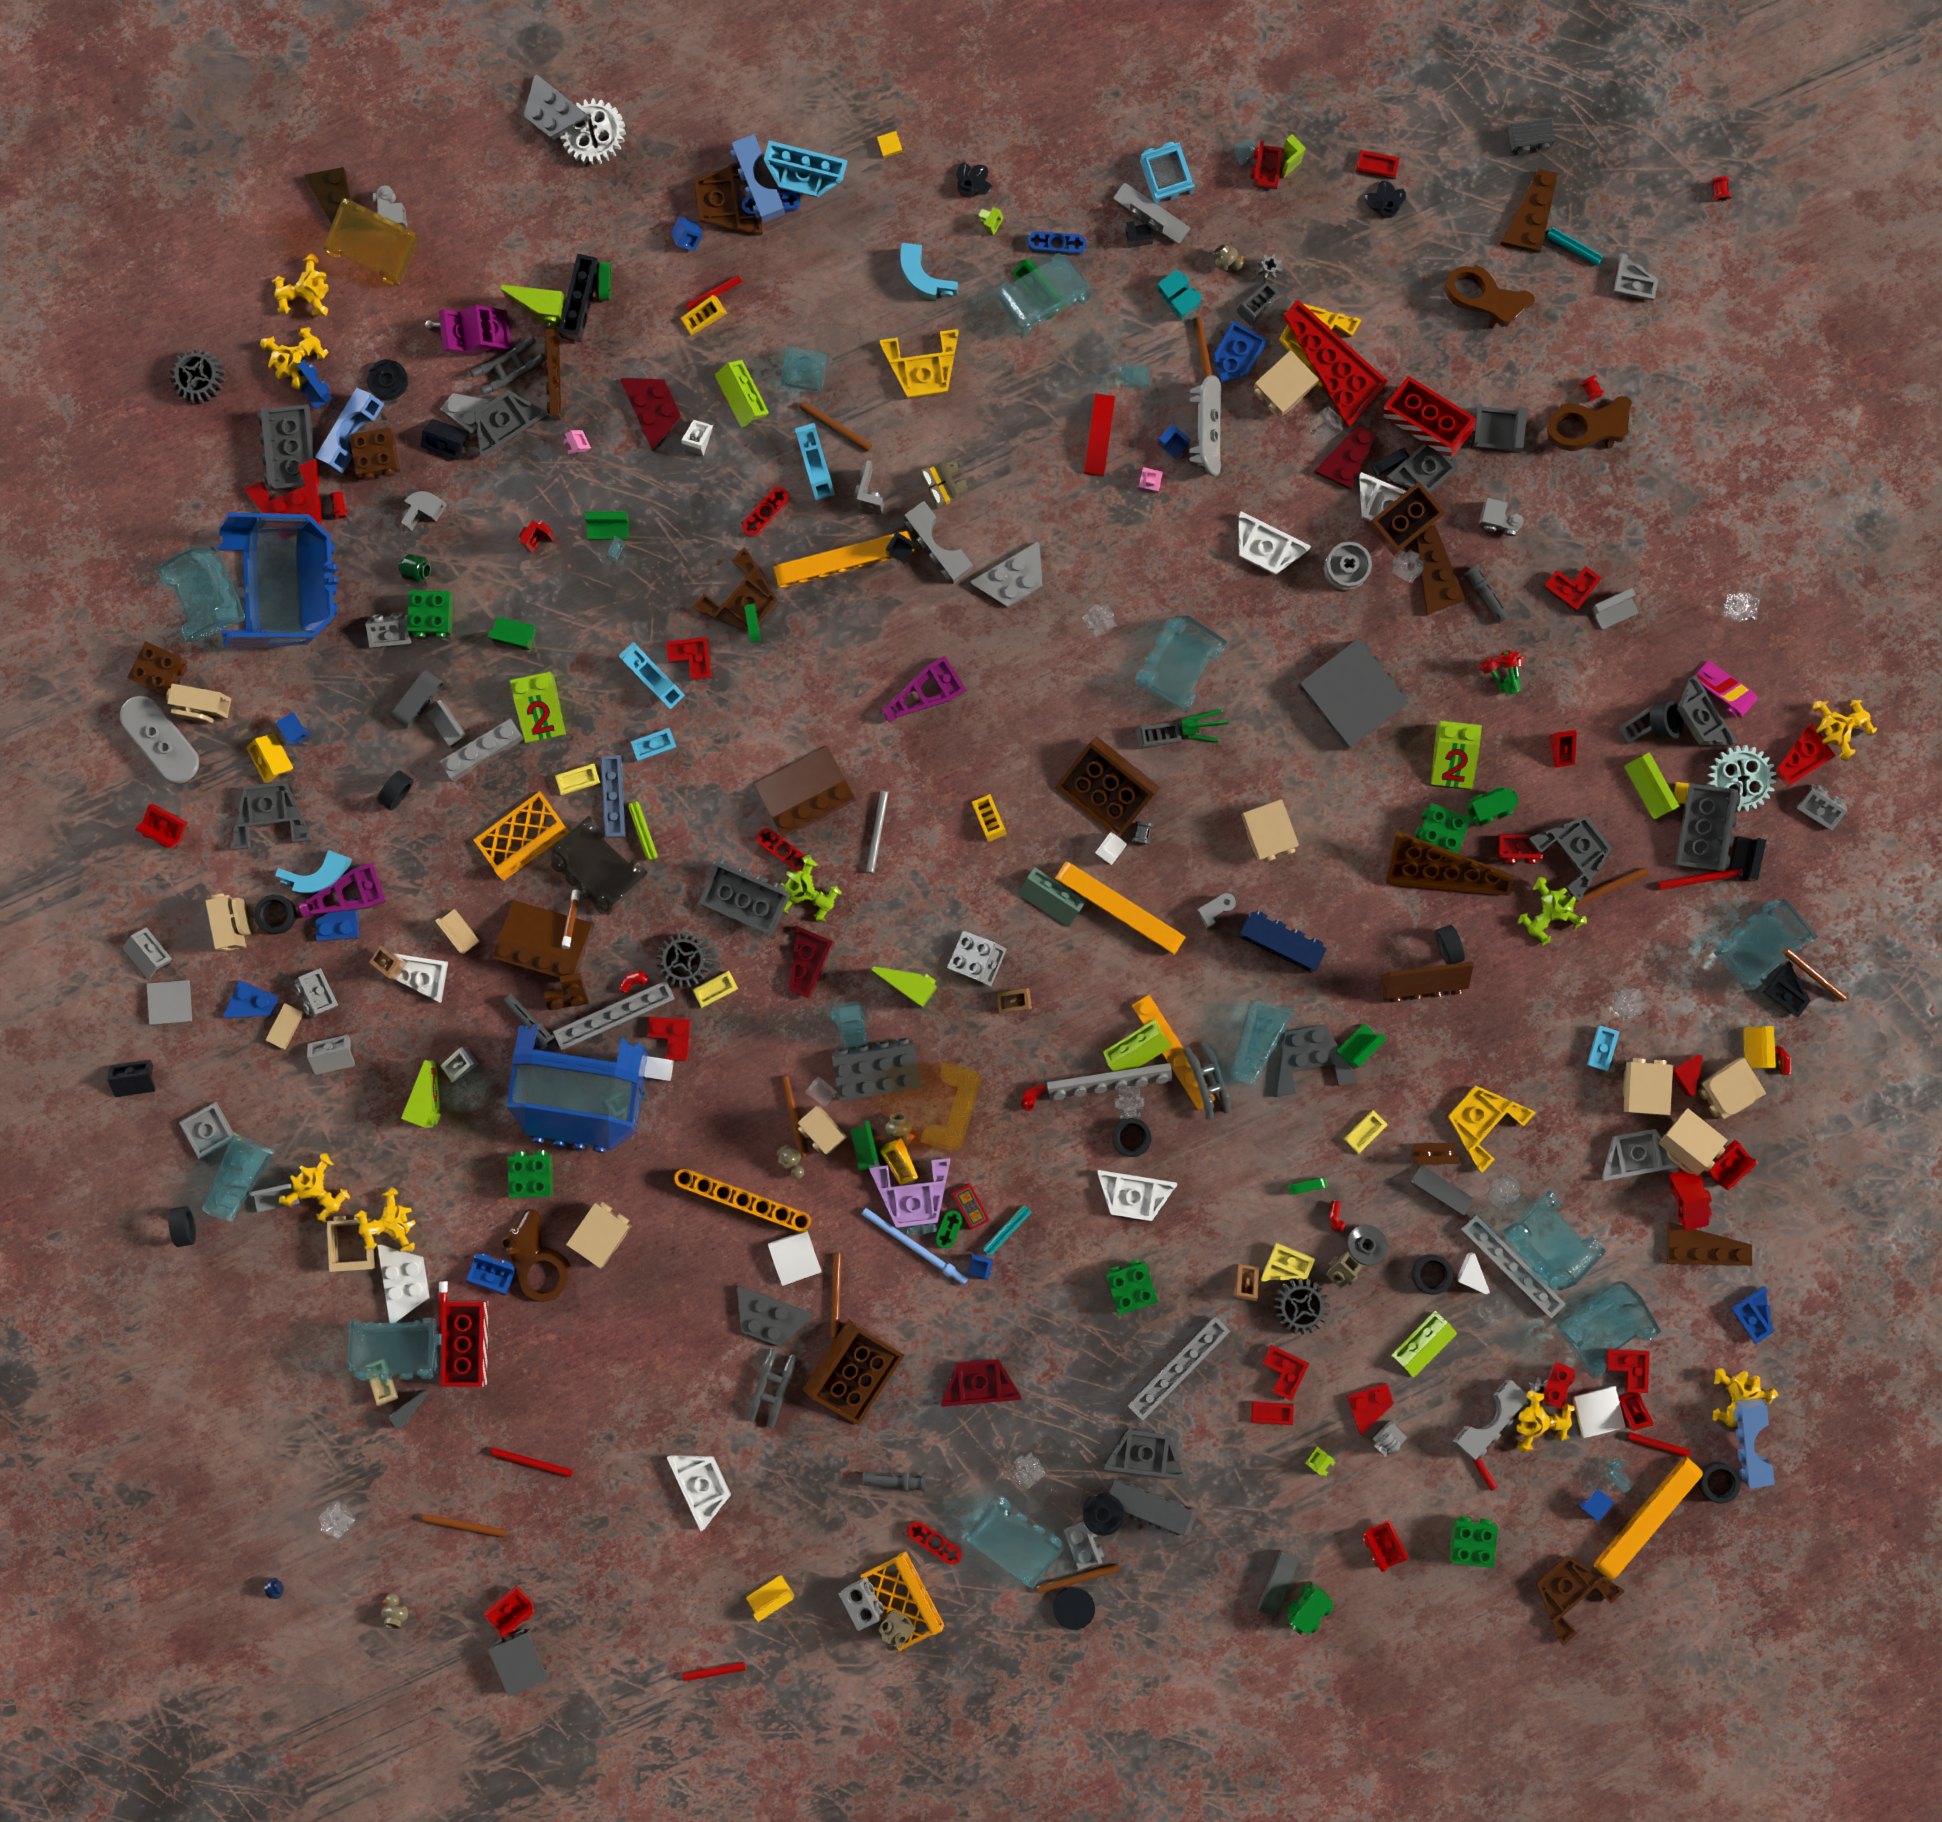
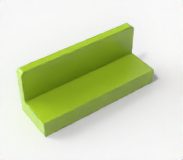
M743 360L728 362L715 374L741 427L747 426L754 419L764 418L769 414Z
M1650 752L1624 766L1652 819H1657L1680 807Z
M1154 1019L1103 1053L1108 1066L1116 1072L1139 1068L1171 1048L1172 1045L1163 1035L1158 1022Z
M1434 1311L1392 1354V1357L1412 1377H1415L1457 1335V1332L1443 1317Z

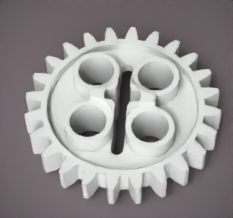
M585 99L583 106L577 102L576 106L591 116L598 147L595 148L589 121L585 122L583 120L579 122L585 123L583 127L578 128L577 125L579 123L574 125L575 128L573 130L563 133V136L560 137L562 143H564L565 150H568L567 152L570 156L574 155L576 161L581 158L583 164L587 160L590 161L591 165L594 164L595 160L602 164V158L609 161L608 155L616 156L614 150H621L619 143L625 142L622 137L626 135L623 129L625 123L621 121L623 119L621 114H617L616 107L612 108L609 102L604 106L603 100L596 104L595 99H592L591 104H588ZM599 118H604L602 122H596ZM604 136H609L606 141H601ZM589 141L588 145L581 146L583 142Z

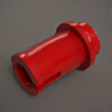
M332 492L330 494L333 506L332 515H334L335 519L347 517L348 509H345L343 492Z

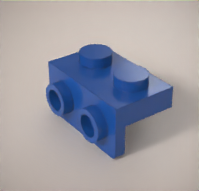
M305 360L298 363L297 365L301 369L299 372L300 376H305L308 379L302 385L301 390L317 410L333 399L328 393L331 389L324 380L320 381L316 375L319 372L312 363L308 365Z
M475 1254L466 1283L506 1296L515 1274V1267L508 1261H497L487 1254Z

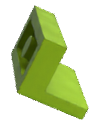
M1293 134L1286 139L1282 154L1288 159L1281 174L1283 178L1302 162L1306 150Z

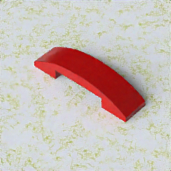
M1095 393L1084 474L1104 476L1115 396Z

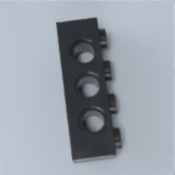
M577 253L558 329L563 339L582 342L599 273L600 263L596 257Z

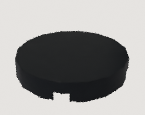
M390 359L377 361L368 371V387L376 397L382 400L391 401L397 399L404 394L408 387L407 372L396 361Z
M1095 1494L1087 1500L1083 1507L1084 1524L1096 1535H1111L1118 1531L1124 1522V1507L1120 1500L1112 1494Z
M1068 1587L1057 1595L1053 1611L1056 1620L1061 1626L1070 1630H1079L1085 1628L1092 1621L1095 1615V1604L1088 1591L1080 1587Z

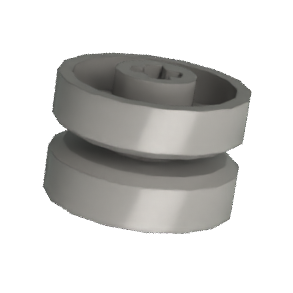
M1340 543L1332 549L1325 560L1323 570L1327 582L1336 590L1345 592L1355 590L1363 584L1371 572V556L1367 549L1359 543Z

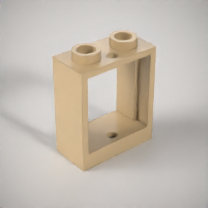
M335 1216L333 1221H327L329 1272L374 1269L375 1249H366L367 1260L339 1262L337 1226L359 1225L358 1218L346 1220V1216ZM367 1218L368 1223L373 1220V1218Z

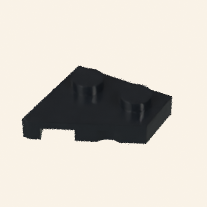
M1786 961L1763 993L1793 1016L1799 1017L1811 1000L1807 992L1804 991L1800 978L1796 976L1792 968V962Z

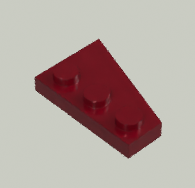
M1358 425L1314 470V473L1351 489L1377 433Z
M796 926V940L793 950L794 959L789 990L810 999L834 942Z

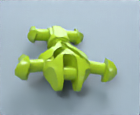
M806 855L802 858L805 863L803 871H787L786 875L790 877L788 882L780 883V885L786 887L785 891L791 894L783 913L788 915L787 909L793 903L796 905L801 901H808L809 899L814 903L813 905L820 907L818 912L813 914L816 921L825 922V914L834 907V899L837 894L841 895L842 891L837 886H830L831 890L827 896L822 891H815L810 873L812 867L817 866L818 863L810 855Z
M1537 877L1536 884L1532 889H1538L1543 896L1541 898L1543 913L1539 916L1536 915L1533 922L1527 917V913L1522 914L1517 923H1522L1527 927L1529 935L1537 937L1541 941L1540 945L1544 946L1550 943L1551 936H1547L1543 932L1545 928L1549 927L1548 923L1550 920L1566 921L1568 919L1574 923V929L1576 930L1579 926L1587 923V918L1585 915L1577 916L1572 913L1576 898L1572 896L1568 899L1564 895L1567 891L1566 888L1549 891L1545 885L1546 878Z

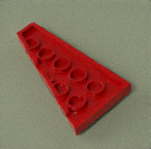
M1297 299L1283 317L1347 428H1349L1388 380Z

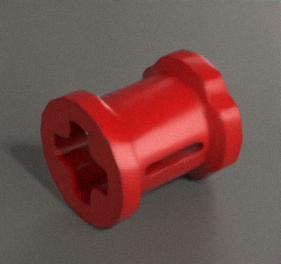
M1720 176L1711 180V184L1714 185V202H1723L1732 198L1728 186L1730 177Z
M1596 375L1585 379L1579 384L1589 396V402L1606 393L1597 383Z

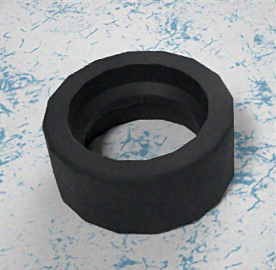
M1674 700L1656 702L1650 710L1651 729L1659 740L1677 739L1683 732L1684 720L1678 712V704Z
M400 770L395 772L381 789L377 802L392 811L408 794L413 785V779Z
M274 894L259 900L254 911L255 922L259 928L272 934L285 933L291 929L297 915L295 906L289 899ZM274 902L281 903L287 910V919L283 924L276 927L267 924L263 916L266 906Z
M1450 924L1436 929L1437 945L1445 963L1450 965L1464 961L1463 945L1454 926Z
M1126 1118L1120 1121L1114 1127L1112 1133V1143L1115 1149L1127 1157H1138L1144 1154L1149 1149L1152 1141L1149 1127L1142 1120L1136 1118ZM1129 1125L1139 1127L1144 1134L1142 1145L1135 1150L1124 1148L1120 1142L1119 1135L1121 1131Z
M183 1206L170 1209L168 1213V1226L173 1244L177 1248L195 1244L196 1228L190 1208Z
M1437 1255L1420 1257L1414 1263L1411 1271L1414 1285L1420 1291L1430 1295L1446 1291L1453 1279V1270L1450 1264L1444 1258ZM1429 1262L1438 1263L1444 1270L1443 1281L1435 1287L1426 1286L1420 1278L1421 1268Z
M1711 1462L1702 1468L1703 1475L1698 1480V1488L1703 1496L1719 1504L1728 1503L1736 1498L1740 1492L1741 1480L1734 1468L1722 1462ZM1716 1470L1725 1471L1731 1478V1487L1723 1495L1713 1494L1707 1486L1709 1475Z

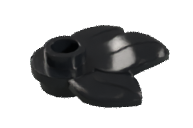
M966 162L959 165L956 176L959 180L957 189L960 195L970 197L974 194L985 195L991 191L993 186L986 181L988 176L987 166L975 165L971 168Z
M1381 181L1378 184L1377 193L1365 194V199L1370 208L1379 210L1382 216L1386 218H1392L1399 212V206L1405 202L1406 192L1402 188L1395 190L1394 186L1388 181Z

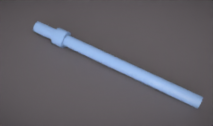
M865 1208L861 1215L938 1267L948 1278L951 1276L963 1286L965 1285L968 1278L955 1270L956 1267L952 1264H946L869 1209Z

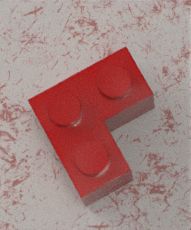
M1684 1170L1669 1174L1670 1190L1677 1201V1217L1684 1230L1689 1231L1708 1226L1709 1216L1712 1215L1709 1202H1712L1710 1192L1704 1189L1702 1177L1695 1173L1689 1174Z

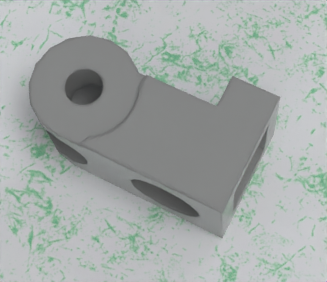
M1225 893L1196 910L1206 928L1216 923L1213 919L1215 916L1222 912L1227 913L1235 907V897Z

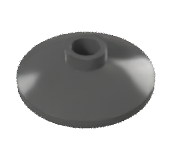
M1360 1225L1354 1228L1348 1236V1250L1357 1262L1363 1265H1375L1385 1258L1388 1251V1243L1386 1237L1378 1228L1372 1225ZM1362 1244L1367 1245L1368 1250H1365Z

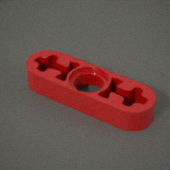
M774 488L744 520L742 527L747 536H758L789 501V496L784 488ZM783 493L784 500H778L775 503L777 508L774 509L773 505L768 503V501L771 500L773 503L776 500L775 494L780 495ZM763 507H769L772 510L769 517H762L760 515V510ZM757 515L758 518L764 523L761 524L760 522H758L755 525L757 529L756 531H748V524L750 523L753 525L757 521L754 516Z
M764 828L758 832L757 840L762 847L794 871H803L804 866L796 868L795 861L790 859V862H787L786 860L790 858L793 851L796 852L793 856L797 859H801V857L803 858L806 855L769 828ZM771 833L770 838L776 842L777 838L780 840L774 845L773 850L770 849L773 846L770 842H762V834L767 835ZM782 844L787 845L789 848V852L785 856H780L777 853V848Z
M913 1521L909 1525V1537L950 1565H955L961 1560L962 1552L960 1547L922 1521ZM918 1526H921V1531L925 1535L927 1534V1531L931 1532L927 1536L925 1543L921 1541L924 1539V1537L921 1534H917V1536L913 1535V1527L917 1528ZM932 1537H938L941 1540L940 1547H930L929 1540ZM944 1543L948 1544L946 1549L949 1551L956 1550L957 1558L953 1557L950 1560L948 1559L949 1554L947 1552L939 1553L943 1549Z

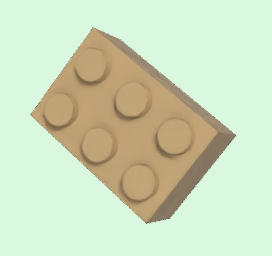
M816 1106L798 1122L800 1125L798 1130L805 1138L811 1137L814 1141L812 1146L820 1154L823 1152L829 1154L847 1138L844 1132L820 1106Z

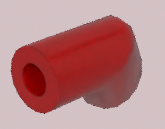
M640 970L630 972L625 976L618 988L627 993L632 984L640 983L644 985L648 981V976Z
M1777 1045L1775 1047V1058L1778 1057L1780 1060V1074L1790 1075L1791 1057L1782 1046Z
M1044 1084L1025 1091L1021 1105L1026 1111L1033 1110L1038 1096L1047 1094Z
M1331 1201L1329 1210L1330 1226L1335 1232L1336 1230L1342 1232L1345 1227V1222L1339 1221L1341 1202Z

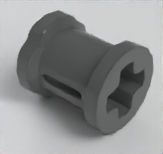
M1136 821L1137 829L1132 842L1150 845L1149 837L1154 824Z

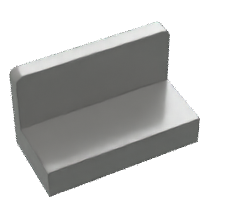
M1633 588L1604 600L1591 608L1601 630L1638 614L1632 599L1636 595Z
M440 699L437 701L439 705L426 714L448 746L452 747L466 738L467 734L447 705Z
M147 927L131 935L123 946L124 951L147 979L151 978L157 969L170 963L172 960Z
M349 1035L308 1044L307 1058L315 1075L355 1066V1061L350 1052L351 1040Z
M293 1183L249 1192L250 1196H254L257 1212L285 1207V1205L279 1204L280 1195L286 1197L292 1193ZM299 1198L292 1202L291 1205L300 1204Z

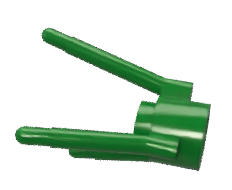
M1222 709L1196 716H1187V719H1182L1183 736L1188 735V739L1219 742L1218 738L1195 733H1199V727L1229 724V721L1199 723L1198 719L1222 713Z

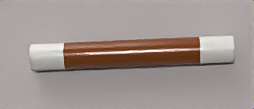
M572 890L561 946L564 949L570 948L580 897L579 890Z

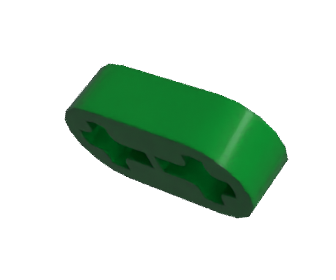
M600 262L599 264L600 301L611 300V262Z
M755 603L744 605L750 642H761Z
M1320 1177L1287 1186L1289 1194L1295 1195L1327 1188L1328 1184L1326 1177Z
M951 1210L943 1218L936 1237V1242L941 1248H950L955 1242L962 1224V1216L958 1211ZM953 1214H956V1219L959 1222L954 1223L952 1229L948 1228L950 1221L947 1220V1217H952ZM949 1230L951 1231L949 1234L951 1242L943 1245L942 1240L939 1238L944 1236L946 1231Z

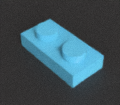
M670 728L631 741L638 762L677 748Z
M1600 1025L1597 1027L1587 1062L1588 1066L1604 1071L1609 1070L1620 1031Z

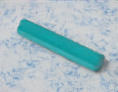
M1554 227L1549 230L1546 236L1551 241L1595 266H1598L1603 258L1600 253Z
M1023 1205L983 1247L984 1252L991 1256L1031 1214V1210Z

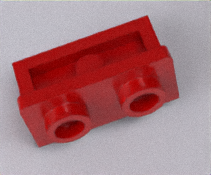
M1260 141L1259 147L1254 148L1253 159H1256V167L1252 166L1250 179H1254L1253 186L1277 190L1283 148L1264 145V141Z
M531 520L529 525L521 530L519 541L526 550L533 553L543 536L552 542L555 540V537L547 524L540 520L538 523Z
M151 803L147 807L142 823L137 825L135 830L140 832L142 836L157 841L162 847L171 849L181 842L188 822Z
M1498 835V859L1504 860V863H1516V860H1524V864H1537V860L1543 859V855L1541 853L1538 854L1527 841V838L1534 835Z
M1736 1140L1732 1141L1725 1148L1726 1150L1718 1159L1715 1157L1712 1160L1715 1164L1708 1171L1714 1181L1727 1191L1734 1187L1739 1180L1758 1164Z
M1555 1362L1543 1391L1544 1399L1541 1401L1561 1409V1406L1566 1402L1569 1385H1572L1574 1381L1575 1369Z
M1391 1520L1369 1527L1364 1532V1543L1367 1548H1370L1376 1567H1379L1381 1572H1385L1388 1567L1404 1562L1409 1558Z
M516 1585L484 1611V1616L498 1629L499 1635L503 1638L507 1634H511L523 1621L530 1619L535 1609L533 1601Z

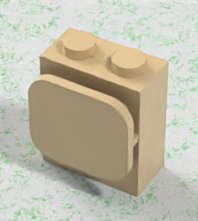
M1290 350L1254 384L1253 389L1255 390L1254 394L1260 400L1264 399L1267 402L1269 410L1274 415L1278 414L1282 417L1317 385L1319 379Z
M171 684V688L168 689L166 694L167 704L179 709H171V714L177 717L213 724L214 719L208 717L210 715L228 718L231 698L221 692Z
M1282 799L1244 812L1241 815L1250 844L1258 861L1264 860V863L1275 860V855L1283 853L1286 856L1296 852L1294 848H1297L1299 844Z
M224 894L212 895V899L205 900L215 949L227 952L245 948L244 935L251 934V925L245 901L237 897L231 898L229 895L224 896Z
M1633 1058V1062H1626L1623 1080L1624 1112L1670 1115L1673 1065H1667L1666 1060H1654L1653 1064L1646 1063V1059Z
M1745 1058L1736 1059L1697 1083L1700 1096L1704 1100L1707 1099L1710 1104L1709 1110L1715 1118L1718 1117V1119H1725L1732 1114H1736L1766 1094Z
M1687 1108L1658 1144L1667 1150L1669 1159L1685 1172L1700 1175L1704 1170L1708 1172L1713 1167L1715 1162L1712 1160L1715 1157L1718 1159L1726 1150L1723 1146L1728 1140Z
M597 1202L592 1206L566 1244L599 1268L605 1266L631 1228V1225L628 1224L630 1221L628 1218L620 1213L618 1216L611 1212L612 1207L604 1202H601V1204Z

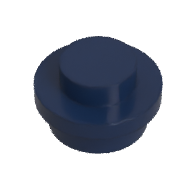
M277 1578L270 1579L264 1587L266 1596L270 1599L281 1598L284 1590L282 1582Z

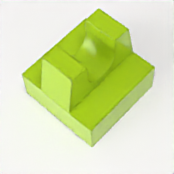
M995 207L992 208L991 212L982 209L978 215L987 233L992 235L996 233L1004 219L1001 210Z
M1317 1446L1305 1464L1319 1475L1327 1476V1467L1330 1464L1334 1466L1336 1462Z

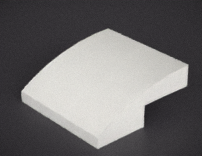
M807 1230L768 1243L782 1286L822 1272Z
M1615 1386L1572 1396L1582 1438L1625 1428Z

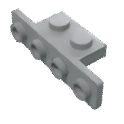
M1123 183L1114 196V201L1129 210L1133 216L1142 219L1153 230L1159 231L1178 245L1190 230L1189 226L1127 183Z

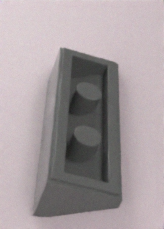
M1419 1165L1409 1181L1462 1216L1466 1214L1473 1200V1197L1423 1165Z
M1280 1550L1258 1603V1611L1274 1617L1277 1616L1300 1560L1299 1557Z

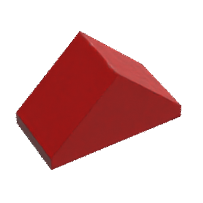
M1576 730L1557 732L1551 735L1549 738L1554 767L1575 765Z
M1693 1055L1673 1068L1672 1075L1687 1096H1695L1703 1055Z
M1629 1393L1618 1397L1628 1429L1636 1431L1654 1425L1639 1393Z

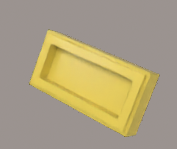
M594 763L555 775L561 796L601 784Z
M727 971L692 989L701 1008L738 990V987L730 971Z
M1372 1110L1343 1140L1359 1154L1388 1124Z

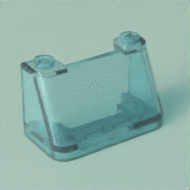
M1057 253L1050 258L1048 263L1011 284L1005 283L998 288L999 292L996 294L997 301L1018 336L1022 339L1029 335L1028 330L1033 326L1036 328L1038 323L1071 304L1073 306L1076 305L1077 300L1081 304L1088 301L1091 297V288L1067 255Z
M191 546L156 567L161 582L167 586H175L189 621L181 626V633L186 643L198 641L244 621L245 614L223 558L214 547Z
M1624 1281L1615 1282L1563 1318L1557 1325L1559 1333L1592 1379L1602 1375L1607 1368L1603 1360L1606 1358V1348L1619 1349L1636 1336L1640 1340L1649 1341L1661 1333L1642 1297Z

